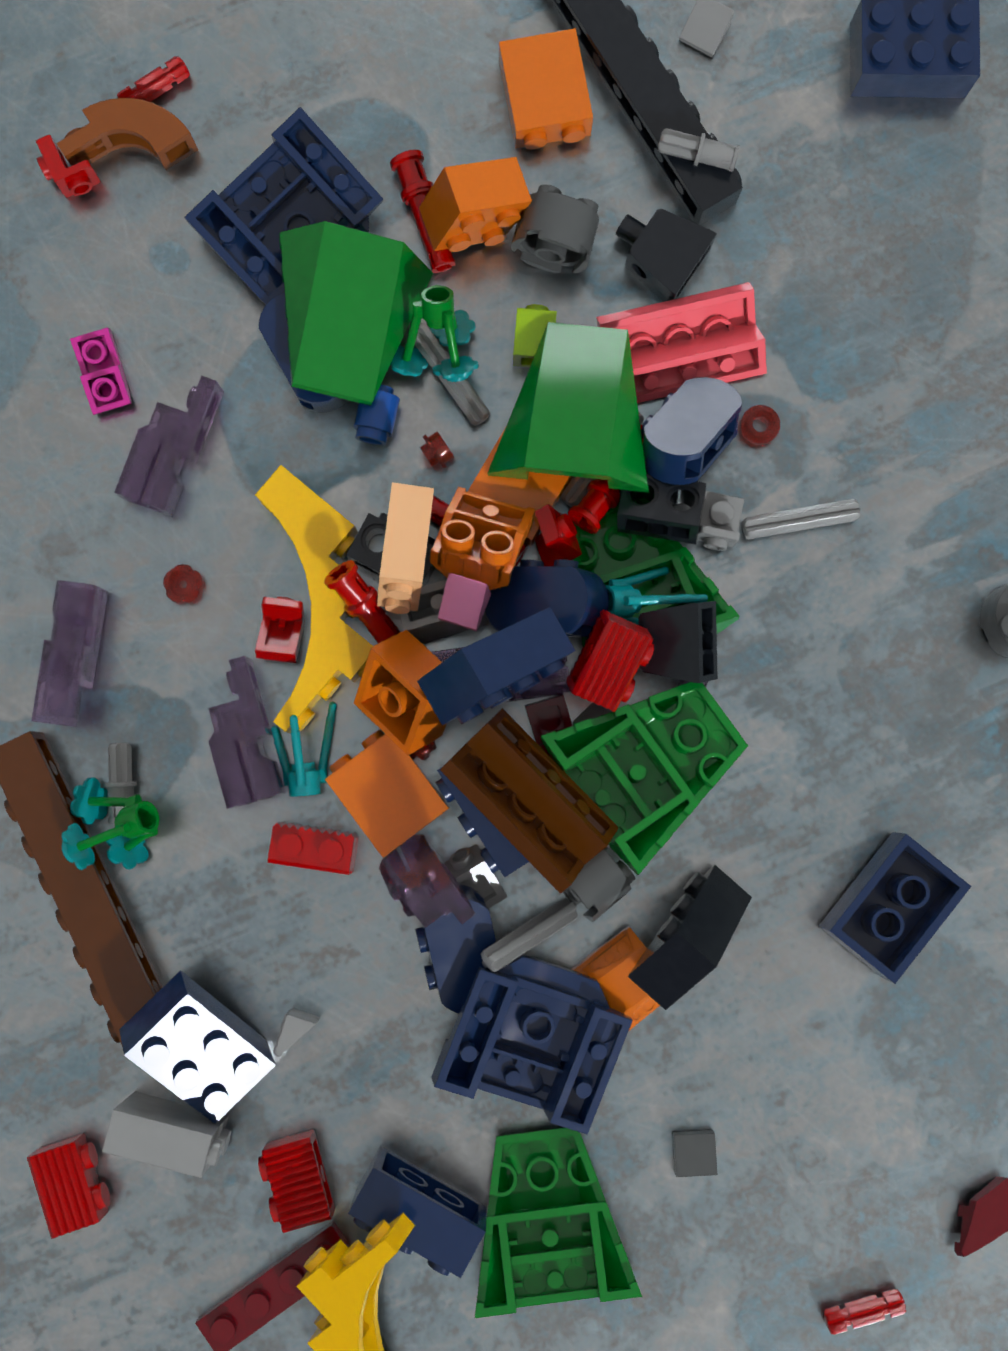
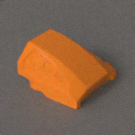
M458 486L445 512L437 538L431 549L430 563L446 578H448L449 573H453L488 585L489 590L508 586L517 557L530 530L535 515V508H521L466 492V488Z
M627 926L612 939L594 950L571 970L598 981L609 1007L632 1018L630 1031L660 1005L628 977L647 948L634 931Z

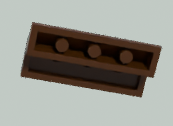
M503 708L440 769L560 894L572 885L584 865L608 846L619 829Z

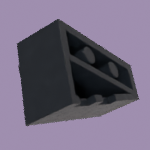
M716 865L704 875L697 872L683 888L685 894L673 905L670 910L671 916L659 929L654 940L628 975L635 984L665 1010L717 967L752 898Z

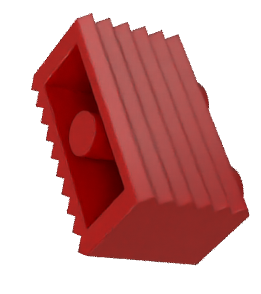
M602 610L600 617L593 626L592 632L589 634V638L585 642V646L578 655L574 667L571 669L570 675L567 677L566 682L571 693L589 702L601 705L606 709H610L612 712H616L621 701L625 703L630 699L635 688L633 677L639 666L645 667L653 655V637L648 629L606 610Z
M285 821L278 822L272 829L268 863L349 875L354 871L359 836L356 832L350 834L346 831L342 833L341 830H326L325 827L318 829L317 826L310 827L309 825H294V823H286Z
M310 1129L299 1134L267 1142L262 1150V1156L258 1157V1166L262 1180L270 1182L273 1196L269 1197V1209L272 1220L275 1223L280 1222L283 1233L331 1220L335 1212V1206L315 1130Z
M84 1133L39 1148L27 1157L51 1239L100 1222L108 1213L110 1193L107 1185L104 1182H99L98 1174L96 1173L98 1154L94 1144L86 1141Z

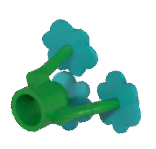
M441 285L425 288L421 294V301H415L412 304L413 318L405 348L399 345L390 364L392 365L391 368L401 375L414 377L420 376L423 369L427 368L428 362L425 358H422L423 355L419 349L414 347L421 319L423 318L434 336L439 339L440 344L448 346L450 355L449 359L442 360L441 364L432 368L433 374L442 376L443 379L450 382L463 381L473 373V370L479 367L478 361L472 360L471 356L459 357L457 345H464L469 342L470 333L476 328L475 322L469 320V314L466 311H454V293L450 288Z
M94 777L87 778L83 785L75 786L73 790L74 800L71 802L70 810L72 815L81 818L84 824L89 825L95 819H103L108 812L107 806L124 808L115 817L114 828L92 837L83 834V830L78 824H70L68 829L63 831L61 835L63 840L61 847L65 858L69 862L75 863L79 870L86 869L87 866L95 862V855L91 847L106 841L110 846L107 850V857L114 864L122 863L124 868L131 870L137 864L147 861L149 853L143 844L145 839L158 834L157 828L160 818L156 807L151 802L142 801L139 794L128 798L108 797V791L105 788H101L99 780Z

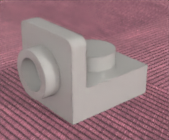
M709 491L705 492L704 507L697 540L704 541V547L712 550L726 551L727 546L734 547L740 537L738 529L744 499Z
M477 844L470 848L456 851L443 864L452 885H466L475 889L483 896L488 909L507 898L495 874L491 872L482 858Z

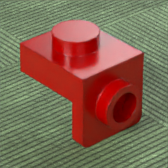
M50 134L35 140L42 156L36 159L44 176L48 181L53 179L66 198L84 195L93 186L101 182L89 160H84L69 167L63 153Z
M549 504L535 511L542 532L536 536L535 542L544 566H554V560L557 559L573 560L582 555L576 538L577 530L569 515L559 513Z
M263 597L261 604L263 618L255 647L256 658L296 663L305 625L303 603L288 597Z

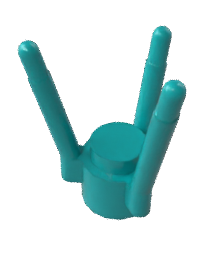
M668 567L650 570L624 579H610L609 585H606L609 596L608 612L637 625L638 618L632 616L641 610L642 605L706 602L708 596L705 594L642 596L638 589L632 587V585L668 574L670 571Z
M335 702L329 704L318 769H315V762H303L300 730L296 715L290 716L294 763L291 764V767L279 728L277 726H272L271 728L283 772L284 786H288L290 797L321 794V783H327L325 779L328 777L327 766L337 709Z

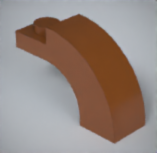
M134 98L109 99L84 108L82 111L89 124L82 128L71 130L63 140L56 143L71 166L84 160H89L90 164L114 150L135 147L153 154L161 162L165 170H168L198 151L191 133L175 115L152 102Z

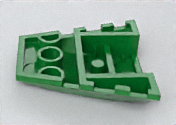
M323 221L280 232L279 247L282 254L281 270L285 289L284 305L288 324L287 340L291 386L371 406L413 318L412 304L415 301H421L422 291L427 288L433 275L432 271L404 242Z
M548 322L487 473L488 476L528 480L529 472L608 480V488L649 493L627 329Z
M638 498L634 500V502L638 504H647L651 502L649 499L646 498ZM619 504L607 511L599 522L601 528L596 534L588 533L575 525L577 530L576 538L582 555L575 558L574 561L579 562L578 568L597 574L605 586L609 585L610 579H624L650 570L668 567L670 570L668 574L632 585V587L638 589L642 596L707 595V601H716L717 634L739 619L735 609L731 605L728 606L719 594V589L710 577L707 578L695 563L693 555L679 541L617 532ZM685 604L642 605L641 610L638 613H634L632 617L638 618L641 613ZM582 637L583 647L589 637Z
M692 682L650 696L648 699L632 705L617 708L616 712H610L593 719L589 718L571 727L541 736L549 756L619 827L609 842L610 848L637 875L642 872L650 860L665 845L684 820L748 747V744L704 684Z
M557 1128L496 1136L475 1318L517 1313V1308L573 1300L599 1297L600 1302L642 1297L580 1132L568 1128Z

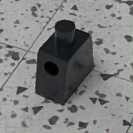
M658 209L647 225L627 214L615 235L632 245L625 263L627 269L664 302L679 297L711 250L717 233L664 209Z
M716 601L690 603L645 612L639 615L638 625L648 629L653 637L652 643L654 644V652L649 663L645 667L639 666L642 672L692 683H702L718 679Z

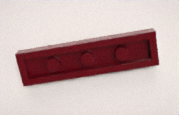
M334 1220L198 1317L195 1324L213 1351L231 1350L305 1296L296 1286L307 1272L303 1266L309 1257L320 1247L327 1251L340 1240L348 1248L350 1247V1244Z

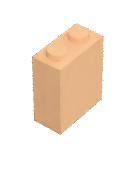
M392 482L377 606L385 607V610L395 614H407L410 611L418 612L434 488Z

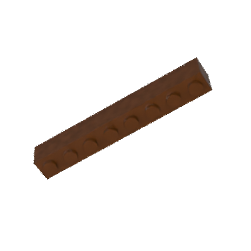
M29 731L0 745V785L7 798L4 801V806L10 818L14 822L18 821L24 834L21 837V842L25 852L30 858H35L41 873L38 874V878L43 890L48 895L52 894L58 907L55 914L59 925L65 932L69 931L75 944L73 947L75 960L82 969L86 968L93 982L90 984L91 994L99 1006L103 1005L110 1019L107 1022L109 1033L116 1043H121L122 1045L119 1029L163 987L97 846L91 847L95 855L94 864L87 866L83 870H79L75 863L69 862L63 855L61 835L63 831L68 829L70 824H78L83 830V834H87L89 837L92 836L81 818L75 817L71 813L70 805L74 797L44 733Z

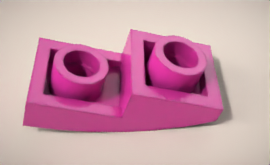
M107 327L70 338L82 373L80 379L93 415L132 404L127 380L111 329Z

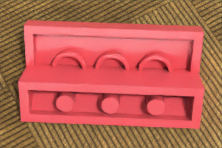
M750 282L596 317L597 327L628 330L637 403L667 397L669 393H675L686 380L692 378L708 377L728 383L767 374L765 338L756 326L754 288Z

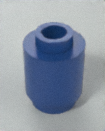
M381 384L371 406L358 403L353 426L357 430L355 436L357 440L368 444L384 446L387 443V438L392 437L400 398L393 394V388Z

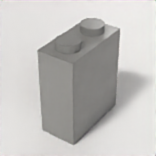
M134 1092L113 1109L102 1152L202 1178L211 1165H217L220 1155H224L227 1150L231 1136V1130L225 1129L228 1115H224L214 1124L192 1106Z

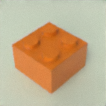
M517 157L444 167L419 209L433 250L449 249L450 252H459L474 244L484 243L485 246H494L503 242L512 227L520 221V214L531 204L532 199Z
M406 629L371 647L354 704L409 756L441 737L446 724L442 726L417 682L442 662Z

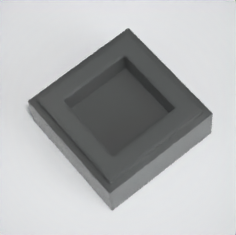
M713 1130L672 1132L676 1177L718 1175L716 1142Z

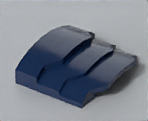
M301 107L271 134L273 143L219 195L212 190L184 217L188 224L265 305L274 297L285 293L281 270L282 254L279 247L280 232L327 221L369 233V216L383 202L380 194Z
M521 955L497 972H491L488 968L479 967L465 1004H462L450 1038L445 1040L431 1078L434 1087L474 1099L476 1091L479 1089L543 1109L550 1123L588 1135L633 1020L631 1017L609 1007L596 979L526 955Z

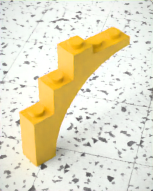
M280 465L255 496L279 520L293 541L306 573L311 600V635L304 667L291 696L273 721L282 730L291 733L290 716H297L299 730L302 731L315 716L311 709L321 697L327 701L339 688L341 682L337 678L342 673L354 683L359 677L362 678L366 661L373 645L345 623L349 616L352 619L356 617L349 615L345 611V603L336 591L328 589L324 584L326 576L338 566L335 562L338 556L342 559L346 557L355 539L354 537L358 534L356 527Z
M404 1213L400 1214L389 1224L385 1219L380 1221L365 1238L366 1242L363 1244L360 1240H356L348 1248L340 1240L327 1251L320 1247L305 1262L303 1267L307 1272L296 1287L320 1312V1315L314 1322L318 1328L307 1343L314 1351H385L378 1323V1289L385 1264L399 1251L415 1226Z

